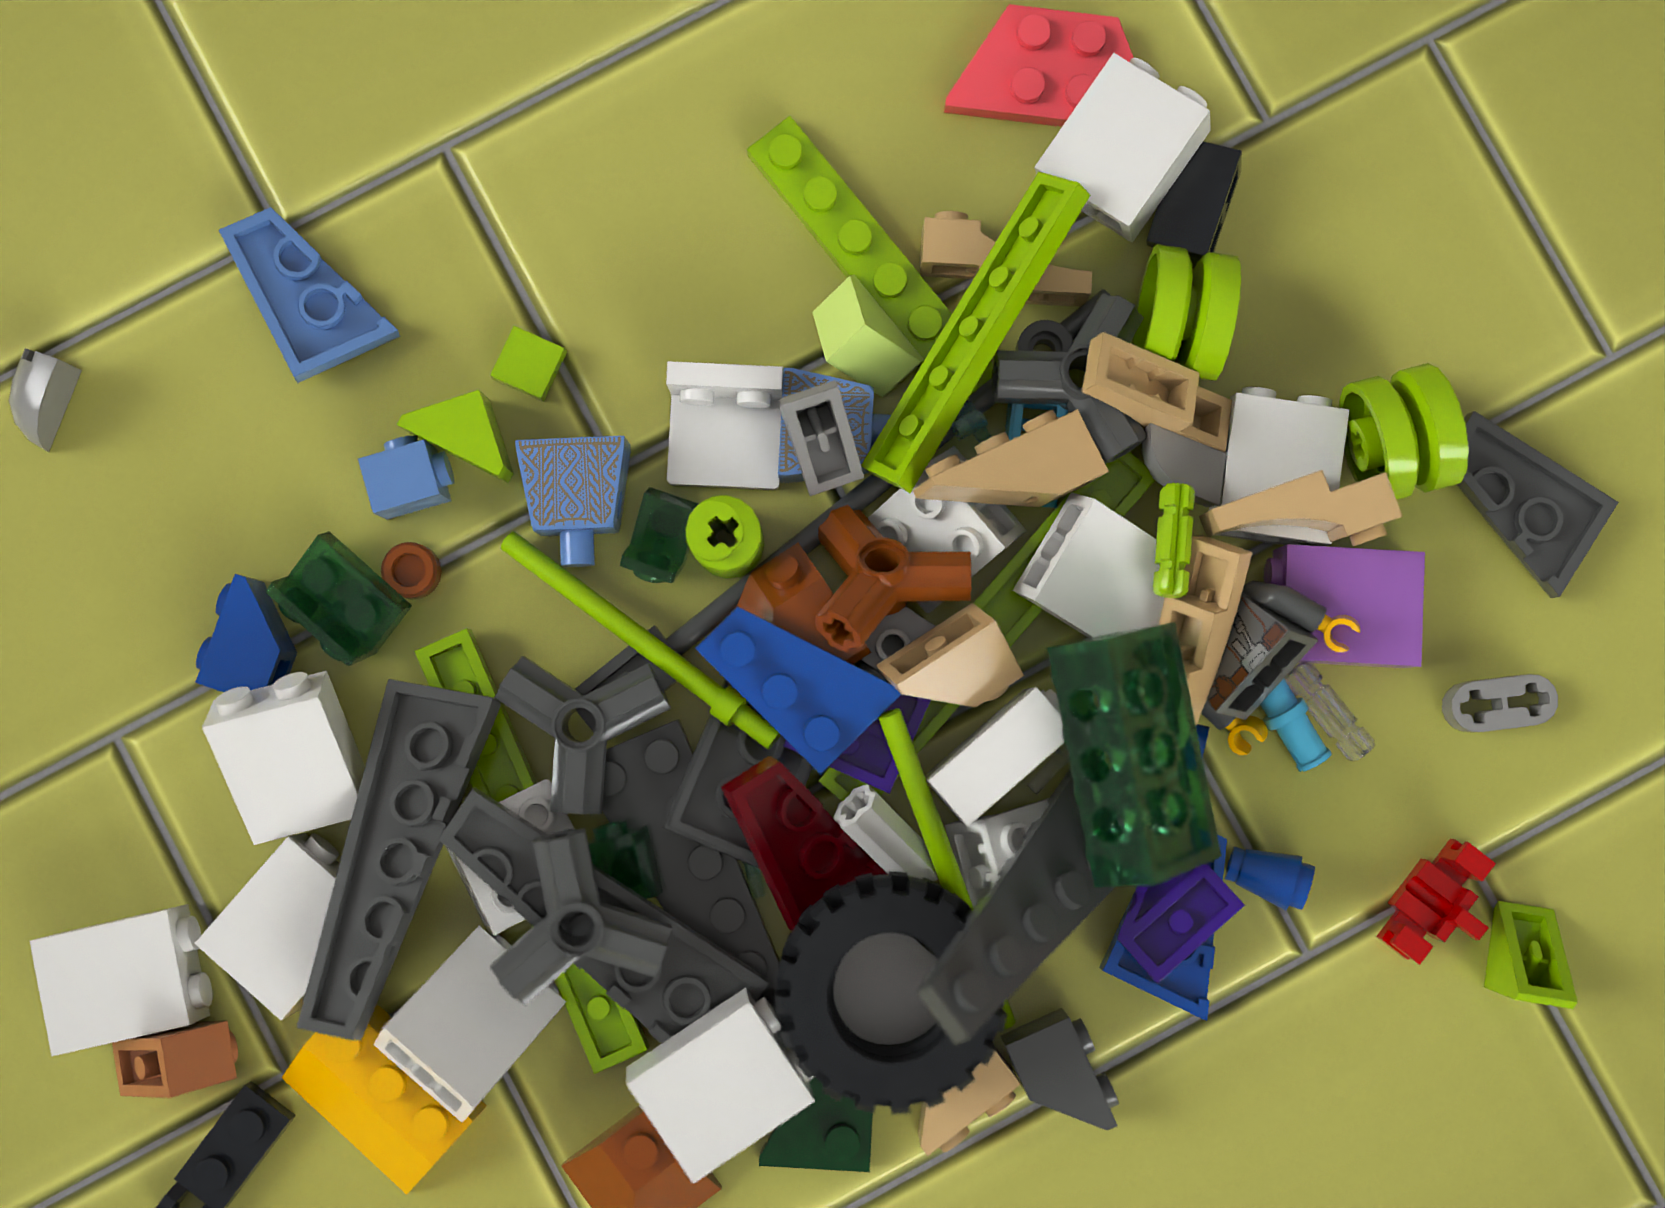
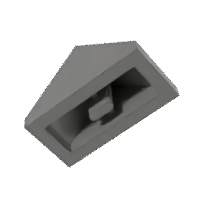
M836 380L779 399L781 414L810 496L864 478Z

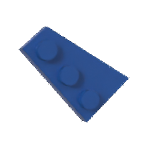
M739 606L696 646V650L820 774L901 695L889 682L856 667Z

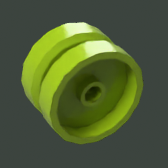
M1159 244L1154 246L1147 262L1137 304V311L1144 316V319L1133 337L1132 344L1173 362L1178 354L1179 364L1199 372V379L1217 380L1226 362L1236 325L1241 289V263L1238 256L1208 252L1197 262L1192 273V262L1186 248Z
M1426 363L1399 370L1392 375L1390 382L1382 377L1375 376L1351 382L1343 387L1339 399V408L1350 409L1344 452L1356 483L1386 472L1396 500L1411 496L1415 487L1427 493L1462 482L1467 471L1469 453L1466 425L1457 396L1449 380L1438 367Z

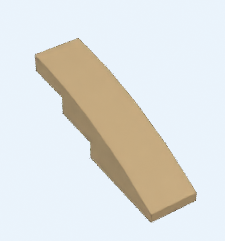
M1204 535L1192 537L1190 564H1186L1184 570L1189 572L1188 592L1181 598H1164L1154 649L1140 653L1117 761L1164 782L1172 780L1198 723L1218 671L1238 610L1252 556L1251 551Z

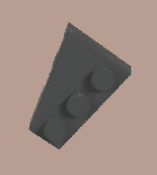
M1473 411L1464 418L1469 448L1467 471L1462 482L1456 485L1550 598L1560 597L1619 502Z

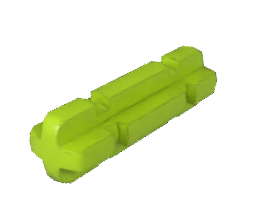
M1168 483L1160 490L1159 510L1163 511L1164 514L1158 518L1155 563L1160 565L1159 571H1154L1153 581L1154 594L1160 597L1181 598L1188 592L1189 572L1184 570L1186 564H1190L1193 518L1188 516L1189 510H1194L1195 490L1191 485Z

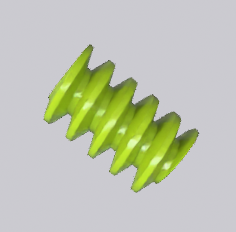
M728 495L712 496L700 502L689 515L685 529L687 544L702 567L714 576L726 579L741 577L753 570L761 560L765 546L763 531L753 509L741 499ZM725 529L729 534L734 533L737 543L729 548L726 544L719 542L716 534L720 530Z

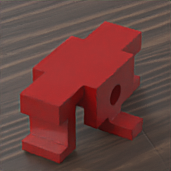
M1449 839L1432 863L1422 858L1418 861L1388 901V904L1396 909V911L1376 937L1402 958L1412 959L1419 965L1434 947L1423 938L1425 934L1445 942L1455 928H1460L1472 939L1480 941L1489 927L1468 912L1479 896L1471 890L1462 887L1467 879L1483 882L1496 863L1469 842L1465 841L1462 845L1455 839Z

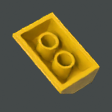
M376 1004L361 1041L347 1040L315 1032L298 1052L282 1076V1079L407 1195L487 1105L481 1101L463 1123L460 1122L373 1045L382 1028L392 1018Z

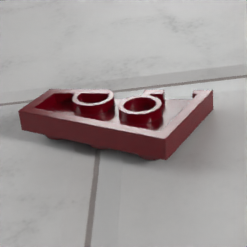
M768 756L721 786L789 930L793 931L799 917L810 904L814 905L824 896V892L835 885H844L855 880L856 876L872 873L873 876L887 875L823 808V804L779 760Z

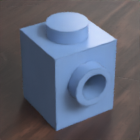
M404 436L392 439L383 444L385 451L358 458L372 511L384 519L389 520L451 501L447 486L454 484L455 480L450 461L444 451L438 453L437 448L424 439L418 441L417 436Z

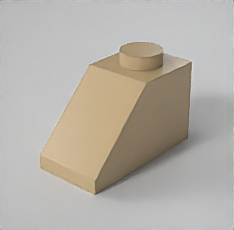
M973 603L876 665L880 674L902 695L975 708L984 702L997 699L1007 691L1009 685L1024 676L996 620Z

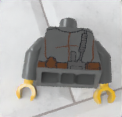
M1260 581L1246 583L1243 587L1238 610L1218 671L1201 714L1217 729L1226 728L1230 732L1228 744L1237 755H1248L1252 747L1242 738L1240 731H1249L1258 741H1265L1268 735L1267 726L1258 717L1250 715L1317 643L1318 639L1312 632L1317 629L1324 633L1326 645L1331 650L1347 652L1349 647L1336 641L1332 637L1331 629L1338 624H1345L1352 628V630L1360 633L1361 628L1357 620L1349 615H1337L1331 618L1326 615V607L1289 586Z

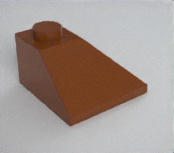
M799 543L791 546L750 573L737 606L851 664H855L871 653L866 643L861 648L850 649L848 653L830 646L823 634L816 630V615L833 596V592Z
M640 1105L561 1165L591 1208H697L722 1189V1185L712 1172L694 1184L692 1183Z

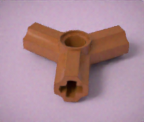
M848 504L830 511L826 521L818 526L820 543L848 576L819 611L815 620L816 630L823 634L829 645L846 653L852 648H861L884 617L901 611L908 601H971L970 552H908L907 548L899 541L884 538L861 510H853Z

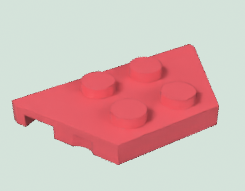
M1009 4L947 95L944 113L1062 127L1113 53L1127 61L1134 58L1119 17Z

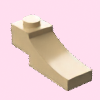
M941 211L935 214V218L925 217L921 238L920 275L974 279L994 246L995 241L981 232V220H968L966 213ZM1048 265L1025 304L1081 307L1091 295L1092 271Z
M1105 332L1090 340L1082 389L1083 393L1118 409L1144 428L1152 423L1219 451H1226L1232 400L1198 386L1199 372Z
M1323 470L1213 508L1200 515L1199 518L1207 537L1247 527L1291 525L1326 531L1330 542L1349 536L1352 545L1356 546L1387 535L1383 523L1402 517V513L1386 472L1330 492Z

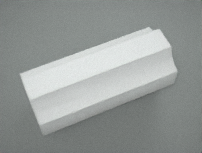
M869 784L854 788L850 795L838 804L833 819L887 874H889V871L907 873L908 876L923 879V877L932 881L938 879L924 840Z

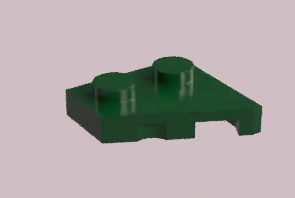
M814 1077L808 1082L810 1083L815 1102L776 1127L767 1143L765 1142L759 1156V1166L870 1172L873 1113L856 1109L855 1101L845 1096H842L839 1101L823 1092V1084Z

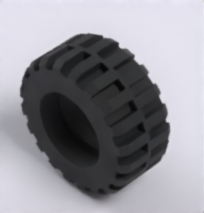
M889 871L887 875L873 876L872 873L856 876L855 880L840 886L837 884L824 892V896L814 905L810 904L801 914L798 923L793 931L789 933L783 947L777 972L776 1014H779L781 1034L787 1049L792 1048L798 1058L797 1066L808 1079L812 1077L818 1079L823 1084L824 1093L837 1101L842 1096L855 1101V1108L874 1113L875 1105L891 1107L892 1114L910 1113L909 1105L926 1101L929 1109L945 1102L943 1093L955 1086L961 1092L975 1080L972 1072L978 1064H988L996 1051L993 1045L997 1032L1004 1031L1007 1018L1004 1004L970 1039L957 1045L953 1043L938 1021L924 1034L911 1041L885 1045L869 1042L852 1032L839 1015L833 993L835 975L845 955L856 944L874 935L898 933L913 937L930 948L937 958L940 959L956 934L964 929L967 918L973 911L966 902L955 893L949 892L939 883L925 877L920 879L908 876L907 873Z

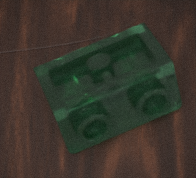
M330 531L318 534L287 577L272 581L266 589V593L278 603L279 610L285 617L301 624L320 641V646L326 654L333 659L342 661L348 666L375 655L412 607L406 599Z

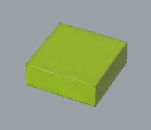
M513 326L490 376L498 382L544 402L567 351L557 344Z

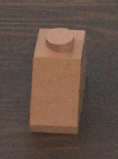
M228 1020L200 1021L188 1026L112 1043L120 1096L172 1098L237 1078L235 1062L238 1058V1045L234 1034L229 1030Z

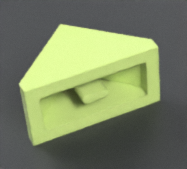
M850 275L812 312L826 362L857 382L874 387V393L881 397L890 393L924 361L923 357L855 275Z

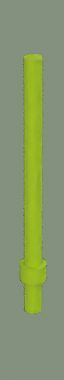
M515 531L509 533L503 540L501 550L711 707L709 713L727 727L733 724L768 750L780 738L781 734L763 716L748 706L749 702L731 685L727 688L722 687Z
M892 709L886 711L878 719L939 882L943 888L953 894L955 893L973 910L972 901L901 710ZM1008 1000L1004 1003V1010L1007 1013L1004 1030L1016 1023Z

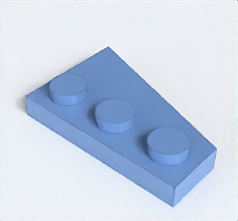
M271 207L219 229L297 383L400 337L398 329L373 309L363 299L362 295L347 280H343L321 258L320 254Z

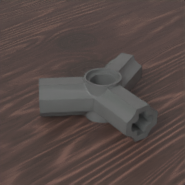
M1102 293L1068 352L997 350L994 354L992 370L994 403L1057 404L1069 410L1070 413L1078 409L1105 464L1126 455L1141 445L1146 439V433L1141 425L1118 409L1083 393V388L1078 387L1072 382L1068 371L1078 369L1085 372L1090 340L1102 332L1130 343L1140 327L1144 316L1137 311L1134 304L1119 295L1109 296Z
M522 656L509 670L494 697L555 738L550 811L571 814H602L607 741L672 709L663 686L649 663L583 695L527 657ZM581 708L589 710L596 720L594 735L584 742L576 740L568 729L571 715Z
M585 828L558 831L534 839L533 846L547 915L490 965V969L497 977L499 984L513 999L520 1001L526 1006L577 959L583 956L592 957L656 977L667 949L672 924L600 902ZM571 911H582L592 918L594 927L585 935L573 936L562 928L560 920Z

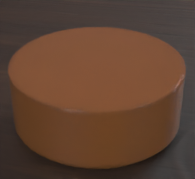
M405 542L398 544L388 551L382 561L381 576L385 586L393 594L411 600L424 598L436 589L441 579L442 570L438 557L431 549L418 543Z

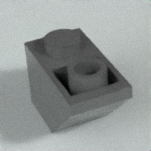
M1060 1008L1000 1035L1030 1101L1107 1131L1118 1126L1110 1109L1119 1105L1118 1098L1106 1073L1102 1072L1095 1075L1087 1054L1095 1051V1047L1081 1018L1071 1022L1070 1017Z

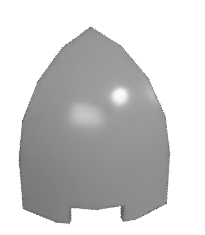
M25 348L12 379L9 404L14 423L28 441L49 452L82 370L57 358Z
M1150 423L1144 429L1146 439L1141 443V454L1153 479L1163 486H1166L1168 483L1191 485L1195 490V503L1205 507L1220 505L1227 453Z

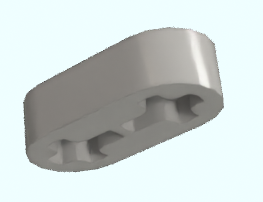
M1531 674L1462 682L1453 685L1446 692L1442 700V712L1445 720L1451 727L1463 732H1486L1539 725L1547 722L1554 716L1558 707V694L1554 685L1540 675ZM1526 690L1529 693H1537L1538 704L1531 705L1529 710L1526 707H1508L1507 697L1521 696L1525 694ZM1470 695L1474 700L1491 699L1492 710L1476 712L1474 714V722L1470 714L1461 713L1460 703L1469 701Z

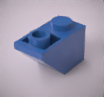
M235 574L232 583L226 584L220 592L216 603V614L219 615L212 637L206 638L202 643L196 658V667L200 670L195 683L221 692L237 687H248L250 690L273 685L281 677L290 674L297 655L294 644L265 583L254 578Z

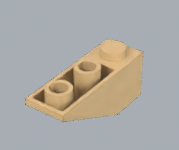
M1078 409L1060 418H1057L1054 410H1050L1023 424L1022 426L1026 433L1010 440L1007 433L1002 432L975 446L974 448L978 455L961 463L958 455L954 454L928 467L926 472L929 479L914 489L913 493L916 499L1042 507L1086 486L1108 473L1109 470Z

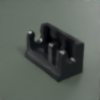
M1202 142L1158 205L1146 240L1147 246L1154 247L1159 244L1186 248L1192 262V269L1195 268L1197 262L1204 254L1208 252L1214 253L1241 174V150Z

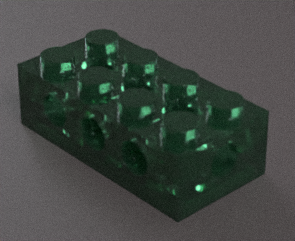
M1171 622L1118 631L1048 647L1051 664L1050 675L1056 690L1063 725L1062 736L1067 746L1074 781V797L1079 806L1086 842V858L1091 867L1094 887L1156 885L1222 857L1176 623ZM1093 692L1098 699L1099 709L1095 705ZM1105 753L1110 760L1111 769L1107 765ZM1117 814L1119 815L1122 821V827L1119 825V822L1117 820Z

